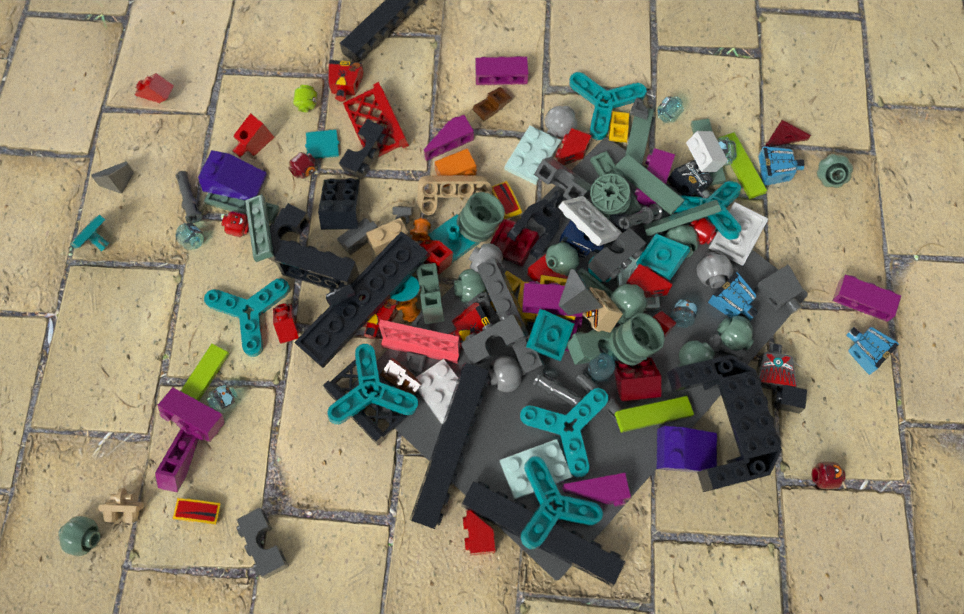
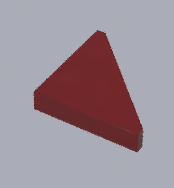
M781 120L765 147L807 141L811 135Z

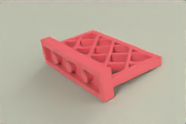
M380 320L379 328L383 337L381 343L383 348L406 353L411 352L433 359H445L447 362L458 363L462 347L458 336Z

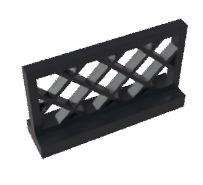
M355 360L331 381L328 380L322 385L335 401L346 395L345 392H350L354 389L352 388L353 378H358V375H353V368L356 366ZM379 376V382L386 384ZM342 378H350L349 388H340L336 383ZM365 388L367 392H375L373 391L374 388ZM370 403L369 405H376V416H367L364 408L351 418L379 446L384 441V438L409 415L393 416V410H390V416H379L380 405ZM378 419H390L389 427L384 432L378 427Z

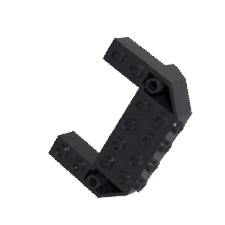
M728 355L675 367L667 372L672 392L702 385L704 391L719 388L740 453V457L727 460L725 465L697 472L703 493L769 476L782 451L781 439L776 433L774 418L770 415L768 400L763 393L761 379L757 375L756 370L736 357Z

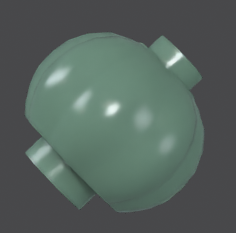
M830 154L819 162L817 177L825 187L840 188L851 180L853 165L844 155Z
M679 225L671 228L664 236L688 246L690 252L686 258L692 256L700 242L696 230L689 225Z
M560 242L548 248L545 258L549 268L565 276H569L571 269L576 271L579 265V257L574 247L566 242Z
M473 269L463 271L459 275L458 280L454 281L455 295L459 296L462 302L473 299L481 292H488L480 273L475 272Z
M635 284L620 285L613 291L610 297L623 313L620 319H630L635 314L644 313L647 308L644 291Z
M733 316L730 319L725 318L717 328L722 343L732 350H741L743 348L747 350L754 342L752 339V325L744 317Z
M689 341L679 351L680 364L678 367L714 359L715 353L706 342L702 344L699 341Z
M85 516L71 518L58 532L61 549L73 556H83L97 546L100 540L97 523Z

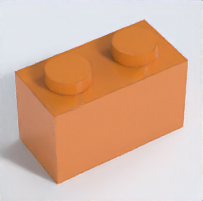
M468 148L434 161L435 171L438 176L477 175L476 164Z

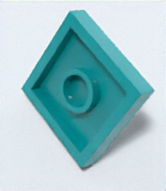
M100 214L97 215L70 245L77 249L85 241L89 240L100 251H103L106 248L104 246H107L110 242L99 235L96 229L106 219Z
M458 214L428 234L430 240L442 242L453 252L452 263L480 244V242H474L465 238L460 233L459 226L457 225Z
M656 234L637 260L636 265L637 267L639 264L647 266L658 276L665 277L670 281L689 254L690 248Z
M539 309L526 348L561 361L574 324Z

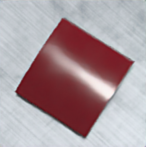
M504 218L490 244L496 245L501 250L503 259L523 267L530 254V250L539 238V234L524 228L515 241H513L507 234L516 222Z

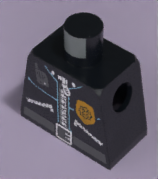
M695 160L675 168L667 178L683 196H698L700 198L711 196L707 189L713 183V179L709 172H701Z

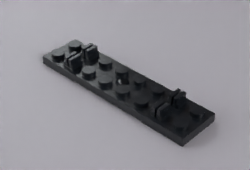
M401 231L350 284L356 296L338 307L331 308L329 306L294 343L319 366L324 368L403 283L412 276L430 256L429 252ZM361 295L366 296L364 300H359V297Z

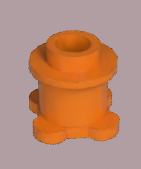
M425 218L415 220L413 222L414 229L410 230L409 233L412 235V239L414 241L430 240L428 231L431 229V223Z
M417 297L409 301H400V304L396 306L397 310H402L403 320L412 322L419 315L420 310L417 309L415 304L418 301Z

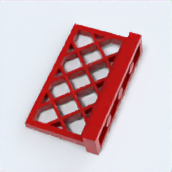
M377 82L373 84V89L344 102L343 105L356 134L362 127V125L356 124L358 117L376 121L379 125L381 123L388 125L386 130L389 137L395 140V143L389 146L383 145L379 151L378 157L400 146L404 149L409 144L380 83ZM374 95L375 99L372 104L365 102L368 97ZM359 104L356 112L351 111L349 106ZM363 106L370 107L368 115L361 113ZM374 109L381 111L379 118L372 116ZM357 134V136H358V138H359V140H360V143H361L362 147L364 148L366 144H365V142L362 141V139L360 138V136Z

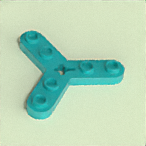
M581 72L571 74L569 80L570 87L595 106L590 126V135L595 140H603L607 136L612 109L632 104L636 98L643 100L647 91L646 87L641 83H633L606 91Z
M734 181L725 182L708 198L680 196L684 199V202L674 213L717 200L721 211L707 216L723 237L728 240L737 239L741 234L742 227L726 208L740 195L741 185Z
M277 278L247 300L212 289L205 294L204 302L210 309L239 318L243 351L247 356L256 357L263 350L260 316L285 298L290 292V286L285 279ZM249 307L254 310L250 313V319L246 313Z
M360 344L355 350L359 385L334 402L328 408L327 414L332 424L339 425L346 422L370 403H374L404 415H412L417 410L418 400L410 393L379 382L375 350L369 344ZM370 386L374 387L373 391L375 392L367 394V390L365 388L369 389Z
M593 389L567 415L535 406H526L520 412V419L527 426L561 435L571 474L576 477H584L588 474L590 465L581 430L607 405L608 395L603 389ZM574 419H577L573 425L574 430L572 432L569 430L565 432L566 426L564 424L566 422L570 424Z
M532 456L525 462V473L540 503L539 508L522 531L521 541L525 547L529 549L539 547L558 519L587 525H594L602 519L603 512L598 504L560 495L543 459ZM552 501L557 506L555 510H553V506L549 505Z

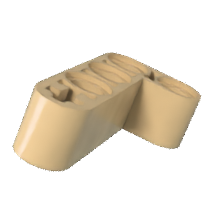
M423 176L418 182L417 204L425 215H431L437 209L438 197H470L477 192L490 194L492 186L484 176ZM427 184H432L429 189H424ZM445 184H450L447 189H442ZM463 184H467L466 188L460 189ZM428 201L431 202L429 206H423L424 203Z

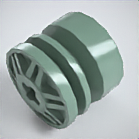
M605 174L597 178L591 186L592 204L608 220L612 214L628 213L631 208L632 199L629 184L623 177L618 174Z
M474 193L470 196L457 218L460 233L465 238L474 242L487 241L503 220L505 215L504 207L495 196L489 193Z
M644 313L632 316L625 323L617 327L610 336V346L615 356L623 363L632 366L641 363L648 356L659 351L665 341L664 332L660 324L653 317Z

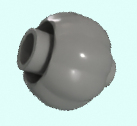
M556 106L549 110L545 116L547 133L553 137L564 138L565 134H569L571 128L576 129L577 118L575 117L574 110L568 106Z
M490 243L483 244L480 248L476 246L468 259L472 261L470 269L479 273L476 266L492 258L497 259L502 268H504L501 250L496 245Z
M710 252L698 263L696 272L699 280L704 285L711 286V288H721L732 277L733 267L726 256Z
M510 356L495 358L491 362L490 370L487 376H490L489 384L491 386L494 385L497 390L502 392L516 390L521 384L522 376L525 375L521 364H518Z

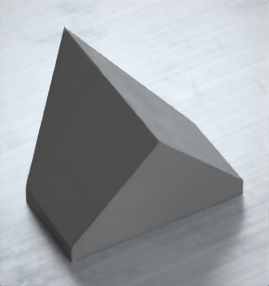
M127 161L91 174V176L100 187L122 194L134 172Z
M571 269L559 306L567 315L603 308L582 277L574 269Z

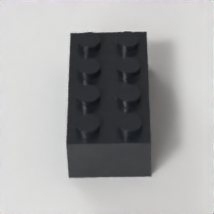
M283 240L275 258V262L282 275L329 289L331 285L339 288L351 284L359 276L356 262L352 258H342L330 251L322 252L313 246H302L293 240L290 242Z

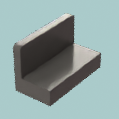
M364 218L359 222L358 229H349L339 236L337 240L351 256L368 243L366 233L378 228L374 221L370 223L367 218Z

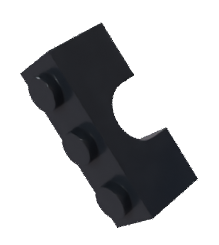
M366 119L357 133L362 141L366 143L365 147L360 151L347 149L338 163L345 172L361 180L369 172L370 165L377 159L379 151L389 138L385 127L369 119Z
M289 203L280 210L276 221L269 226L274 256L268 259L275 262L284 234L294 232L301 235L310 221L307 212Z

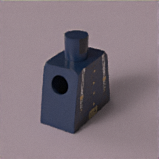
M571 219L559 240V243L566 242L574 247L578 252V256L587 257L590 251L599 253L604 248V244L597 246L592 243L590 238L583 231L579 230Z

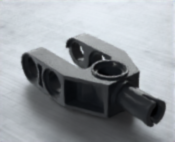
M554 191L549 200L544 199L528 206L507 234L511 240L515 241L531 218L537 224L542 225L545 230L529 252L536 259L542 254L559 229L560 209L557 206L564 199L562 193L557 198L560 193L559 191Z

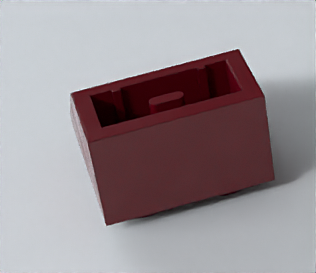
M647 357L641 363L633 366L625 364L620 360L613 361L617 392L621 401L661 397V374L652 357Z

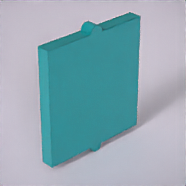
M337 129L306 133L305 148L307 149V154L310 153L315 159L339 157L338 145H340L337 137Z

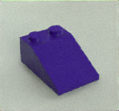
M211 150L198 179L203 192L247 200L258 196L267 172L229 153Z
M663 426L657 429V470L697 473L705 469L717 467V433L672 426Z

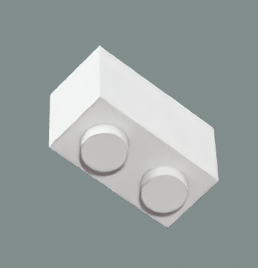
M697 131L686 142L701 172H717L728 162L713 132Z

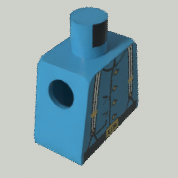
M763 147L758 155L764 186L790 181L796 174V170L804 169V160H794L791 149Z
M737 272L712 295L708 302L730 318L743 313L751 320L758 313L750 305L757 297L756 294Z
M853 327L846 334L854 342L848 352L869 375L876 371L899 345L898 342L873 327H870L863 334Z

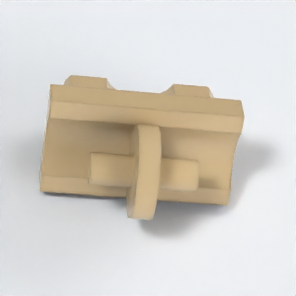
M119 488L117 494L110 495V500L116 501H106L105 504L98 505V511H103L104 522H116L118 520V512H124L123 522L134 523L138 520L139 510L144 508V502H126V500H133V495L127 494L126 488Z

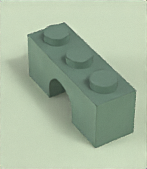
M436 263L420 265L417 272L425 324L444 321Z
M615 326L611 332H599L594 329L589 333L578 332L572 335V339L567 343V347L574 364L592 362L601 354L598 347L607 354V359L616 357L610 346V336L616 329Z

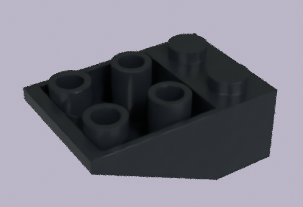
M331 178L324 180L318 210L321 230L358 229L360 179Z

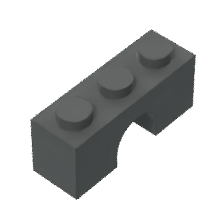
M553 157L542 159L534 173L536 177L547 185L554 184L565 191L563 196L568 200L584 196L586 199L589 198L592 185Z
M628 228L618 236L611 246L616 253L605 247L594 256L587 267L603 282L609 278L613 280L621 272V268L626 269L632 263V258L636 260L644 252L642 248L646 242L631 228Z
M509 313L502 316L500 322L484 326L482 332L468 335L465 338L466 341L461 343L470 363L472 365H479L494 356L490 345L495 337L501 336L507 346H513L529 336L519 317Z
M259 507L236 519L239 524L236 526L240 537L245 538L247 544L244 547L248 556H252L255 561L253 568L257 576L261 575L262 578L267 579L289 567L279 546L276 545L266 550L261 547V537L272 529L263 509Z

